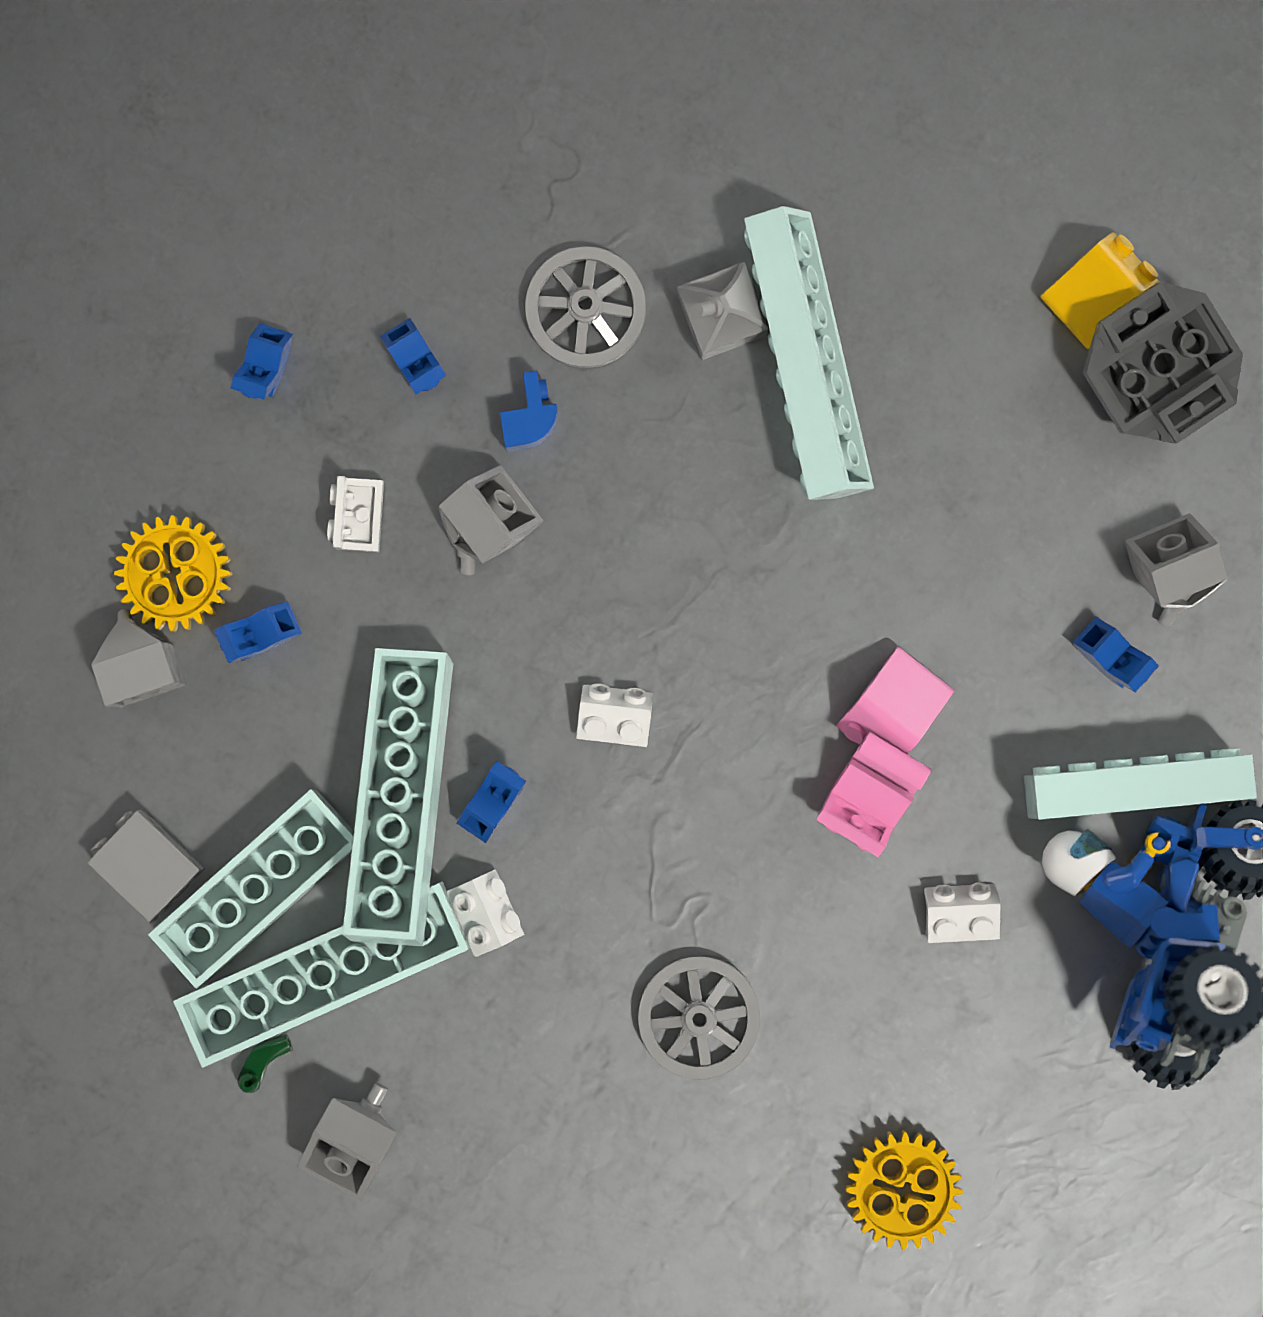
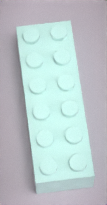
M1240 748L1210 750L1211 757L1205 758L1204 752L1175 754V761H1169L1168 755L1139 757L1140 764L1133 765L1132 759L1104 761V768L1097 769L1096 762L1068 764L1069 771L1060 772V766L1032 768L1033 775L1023 776L1027 816L1030 819L1040 820L1256 799L1253 756L1241 755Z
M310 789L148 935L196 989L203 986L352 853L354 830L317 789Z

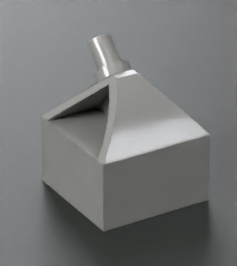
M745 262L677 287V296L701 360L768 336L769 325L767 319L762 314L760 301Z
M501 465L466 481L439 505L440 515L452 545L457 549V555L461 557L460 573L464 575L475 573V560L483 564L514 547L544 522Z
M1191 513L1125 540L1134 576L1161 607H1165L1158 619V622L1165 627L1170 628L1178 613L1182 614L1185 608L1196 605L1228 580L1219 543Z
M120 610L117 613L118 622L105 639L91 664L104 705L120 708L185 686L186 682L173 644L139 627L132 620L129 610Z
M375 1082L368 1097H363L360 1103L333 1098L315 1128L297 1167L361 1201L397 1134L391 1125L380 1115L382 1109L380 1103L388 1089L382 1084Z

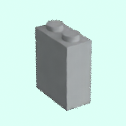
M138 810L134 814L128 811L116 823L115 827L118 831L109 840L104 837L93 847L90 853L94 856L87 864L151 923L156 921L205 868L144 810Z

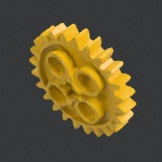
M174 515L170 516L168 525L165 524L162 518L156 517V528L154 529L149 524L142 523L145 534L141 536L132 531L130 534L135 543L133 545L122 543L121 545L128 552L127 557H116L117 561L125 564L124 569L114 571V575L124 578V582L118 584L116 589L128 592L121 602L123 604H135L130 611L131 615L136 616L144 612L142 617L143 624L147 625L155 618V629L162 630L167 621L172 632H176L179 622L182 623L186 630H191V619L193 618L203 625L205 622L202 613L207 612L215 616L216 612L212 604L214 602L225 603L224 599L218 595L220 590L230 591L231 587L222 583L223 578L233 576L232 572L223 570L222 567L229 563L231 559L227 556H219V553L226 546L223 543L213 545L212 542L217 534L211 531L203 535L205 525L201 522L192 529V519L189 517H185L181 525H179L178 519ZM165 543H168L170 546L173 567L181 569V573L176 575V581L183 596V604H178L175 582L166 578V574L171 572V566L163 548ZM184 543H192L195 551L193 557L188 561H181L178 556L180 546ZM150 552H157L160 557L159 565L156 569L148 571L144 566V558ZM200 577L204 585L203 590L200 594L191 596L187 590V584L190 579ZM165 586L169 591L168 600L162 605H157L153 600V592L156 588Z
M902 1130L900 1140H895L891 1132H887V1143L884 1144L877 1137H874L876 1148L872 1151L868 1147L862 1146L861 1148L866 1158L864 1160L855 1157L852 1159L859 1168L858 1171H847V1176L854 1180L855 1184L845 1186V1190L850 1194H855V1197L846 1202L848 1207L859 1208L853 1213V1220L865 1219L860 1228L861 1231L866 1233L874 1229L872 1236L874 1242H878L885 1236L887 1248H891L895 1240H899L902 1250H906L908 1240H913L917 1249H920L921 1238L924 1236L928 1241L934 1243L932 1232L937 1230L945 1235L947 1232L942 1225L944 1220L952 1223L956 1221L951 1213H949L950 1209H961L960 1203L954 1200L953 1196L963 1194V1190L960 1187L953 1186V1183L959 1181L962 1177L959 1173L949 1172L954 1168L956 1162L954 1159L943 1161L948 1152L944 1147L935 1152L933 1151L936 1144L933 1138L922 1144V1134L919 1132L915 1134L912 1141L909 1140L905 1130ZM896 1159L900 1161L901 1167L896 1175L886 1176L882 1173V1166L887 1160ZM924 1169H931L935 1172V1179L928 1186H921L917 1183V1176ZM873 1180H883L897 1187H903L904 1183L908 1182L912 1191L934 1195L935 1199L929 1201L911 1193H905L903 1198H900L897 1190L874 1185ZM880 1194H886L891 1197L890 1206L883 1211H877L872 1207L874 1198ZM921 1204L925 1206L926 1210L923 1218L917 1221L908 1219L907 1212L912 1205Z

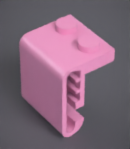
M898 646L883 664L881 671L875 675L859 699L841 718L836 727L849 740L859 745L868 732H871L908 754L924 736L955 690Z
M868 732L831 788L816 820L824 824L828 830L839 833L849 839L861 850L879 857L887 845L893 828L912 803L915 792L918 789L921 790L932 769L873 733Z

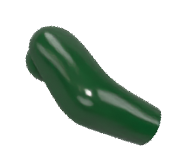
M287 1034L261 1042L253 1047L237 1080L238 1086L243 1092H256L261 1086L268 1065L273 1060L293 1051L291 1040Z

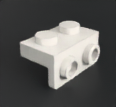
M338 476L337 484H331L330 505H336L335 520L329 519L327 538L328 541H333V547L336 550L379 552L384 492L383 480Z
M599 683L583 685L576 739L647 747L654 694L639 688L618 689Z
M496 869L447 891V896L474 956L477 957L502 947L524 935L519 917L512 908L505 886L500 880Z
M980 882L960 886L942 884L924 889L927 905L926 936L928 943L1000 939V900L995 884Z

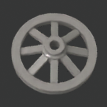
M584 246L561 251L542 264L529 284L525 311L530 332L536 343L547 355L571 367L595 368L619 359L634 345L644 325L646 299L644 289L637 274L626 261L608 250ZM586 261L583 285L579 288L562 267L571 263ZM597 263L604 264L618 273L617 276L598 289H593ZM553 275L570 296L551 297L540 296L547 280ZM624 284H627L632 295L633 307L603 302V299ZM587 299L591 301V308L588 310L581 309L579 303L582 300ZM538 308L568 309L564 316L548 330L544 331L539 320ZM602 313L632 319L628 330L620 340H618L601 317ZM574 321L578 323L575 353L567 351L553 342ZM593 324L610 348L598 353L586 354L589 325Z
M690 956L666 965L649 981L640 1000L638 1025L647 1051L664 1069L684 1078L710 1079L731 1071L748 1056L758 1036L760 1009L750 983L736 968L716 958ZM697 969L709 970L723 975L706 1001L702 1000ZM687 971L691 1002L689 1003L664 985L672 977ZM731 983H733L740 991L745 1005L715 1010V1006ZM657 993L682 1012V1015L651 1019V1009ZM697 1013H703L706 1016V1021L702 1025H696L692 1021L693 1016ZM747 1016L746 1029L741 1041L717 1025L719 1021ZM684 1027L683 1032L667 1052L661 1048L653 1033V1030ZM711 1034L734 1051L724 1059L711 1064L707 1035ZM693 1036L697 1037L700 1065H690L676 1060V1057Z

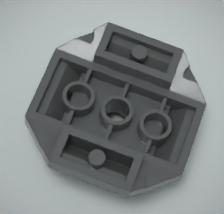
M1157 282L1097 322L1083 369V375L1120 433L1177 444L1237 403V386L1241 373L1243 353L1206 293L1164 282ZM1159 354H1162L1167 360L1166 369L1162 373H1159L1154 366L1155 358Z

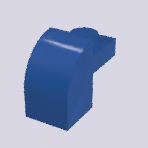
M411 318L380 336L415 394L433 389L442 378L446 377L445 372Z
M259 323L249 336L244 362L233 375L230 389L239 391L244 396L253 399L260 398L265 400L267 396L273 397L280 384L288 360L293 334Z
M537 371L523 373L528 408L500 412L507 452L529 449L542 444L550 437L556 427L558 419L557 404L543 406L542 401L549 400L546 379L539 380Z
M288 601L266 607L246 619L222 625L214 630L228 663L253 658L303 634Z
M1095 617L1073 642L1074 646L1108 679L1119 687L1123 688L1125 686L1133 692H1136L1159 667L1152 657L1131 646L1115 627L1098 617Z
M496 761L478 791L465 807L456 824L486 843L523 790L526 780L521 778L514 769Z

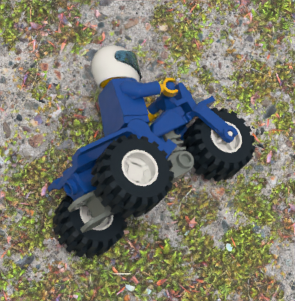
M1240 800L1233 802L1230 807L1224 806L1203 828H1201L1207 809V805L1199 804L1189 817L1187 826L1181 825L1177 819L1172 817L1155 816L1147 827L1145 845L1131 858L1128 866L1125 867L1115 863L1117 858L1111 852L1112 847L1090 829H1087L1084 833L1071 830L1058 833L1047 843L1043 851L1042 866L1045 875L1053 884L1075 897L1086 891L1080 900L1081 905L1121 942L1125 943L1129 948L1135 945L1140 955L1152 959L1151 964H1147L1145 969L1140 970L1128 985L1109 1047L1115 1049L1117 1045H1131L1126 1054L1128 1059L1134 1058L1136 1061L1132 1066L1136 1073L1142 1070L1146 1074L1143 1079L1148 1083L1153 1079L1158 1081L1157 1087L1165 1089L1169 1084H1171L1172 1090H1180L1184 1085L1187 1088L1194 1085L1220 1060L1219 1055L1225 1048H1229L1233 1043L1237 1044L1242 1041L1263 1018V977L1259 978L1257 974L1261 968L1256 962L1251 966L1246 961L1249 956L1244 952H1241L1239 956L1235 954L1247 916L1245 904L1237 897L1239 894H1242L1243 900H1251L1255 894L1258 898L1263 896V805L1257 807L1256 801L1248 800L1243 806ZM1153 862L1165 864V868L1159 877L1160 894L1144 883ZM1198 870H1206L1207 873L1203 878L1207 883L1213 881L1217 884L1214 888L1217 892L1214 895L1210 894L1214 886L1210 884L1206 890H1203L1202 887L1206 881L1195 882ZM1223 890L1229 891L1226 898H1222L1219 895Z

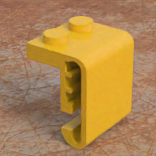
M1114 231L1096 244L1040 296L1087 350L1090 348L1097 322L1157 282H1160L1157 279L1158 273L1154 267L1147 261L1141 262L1133 253L1134 247L1131 242L1121 234L1118 236Z

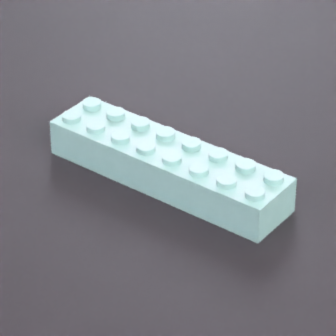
M781 206L744 218L747 228L744 231V238L747 246L752 250L755 263L752 265V272L755 281L760 285L762 294L760 307L763 316L768 320L770 329L768 342L771 351L776 355L778 369L776 370V377L779 386L784 390L786 404L784 405V412L787 421L792 425L794 433L792 447L795 456L800 460L802 468L800 476L802 489L808 495L809 500L837 499L874 489L811 212Z
M375 648L342 934L350 941L423 947L453 662L446 652Z
M443 881L429 887L423 947L350 941L342 935V925L174 1000V1005L201 1067L208 1066L469 950V943L447 896V890Z

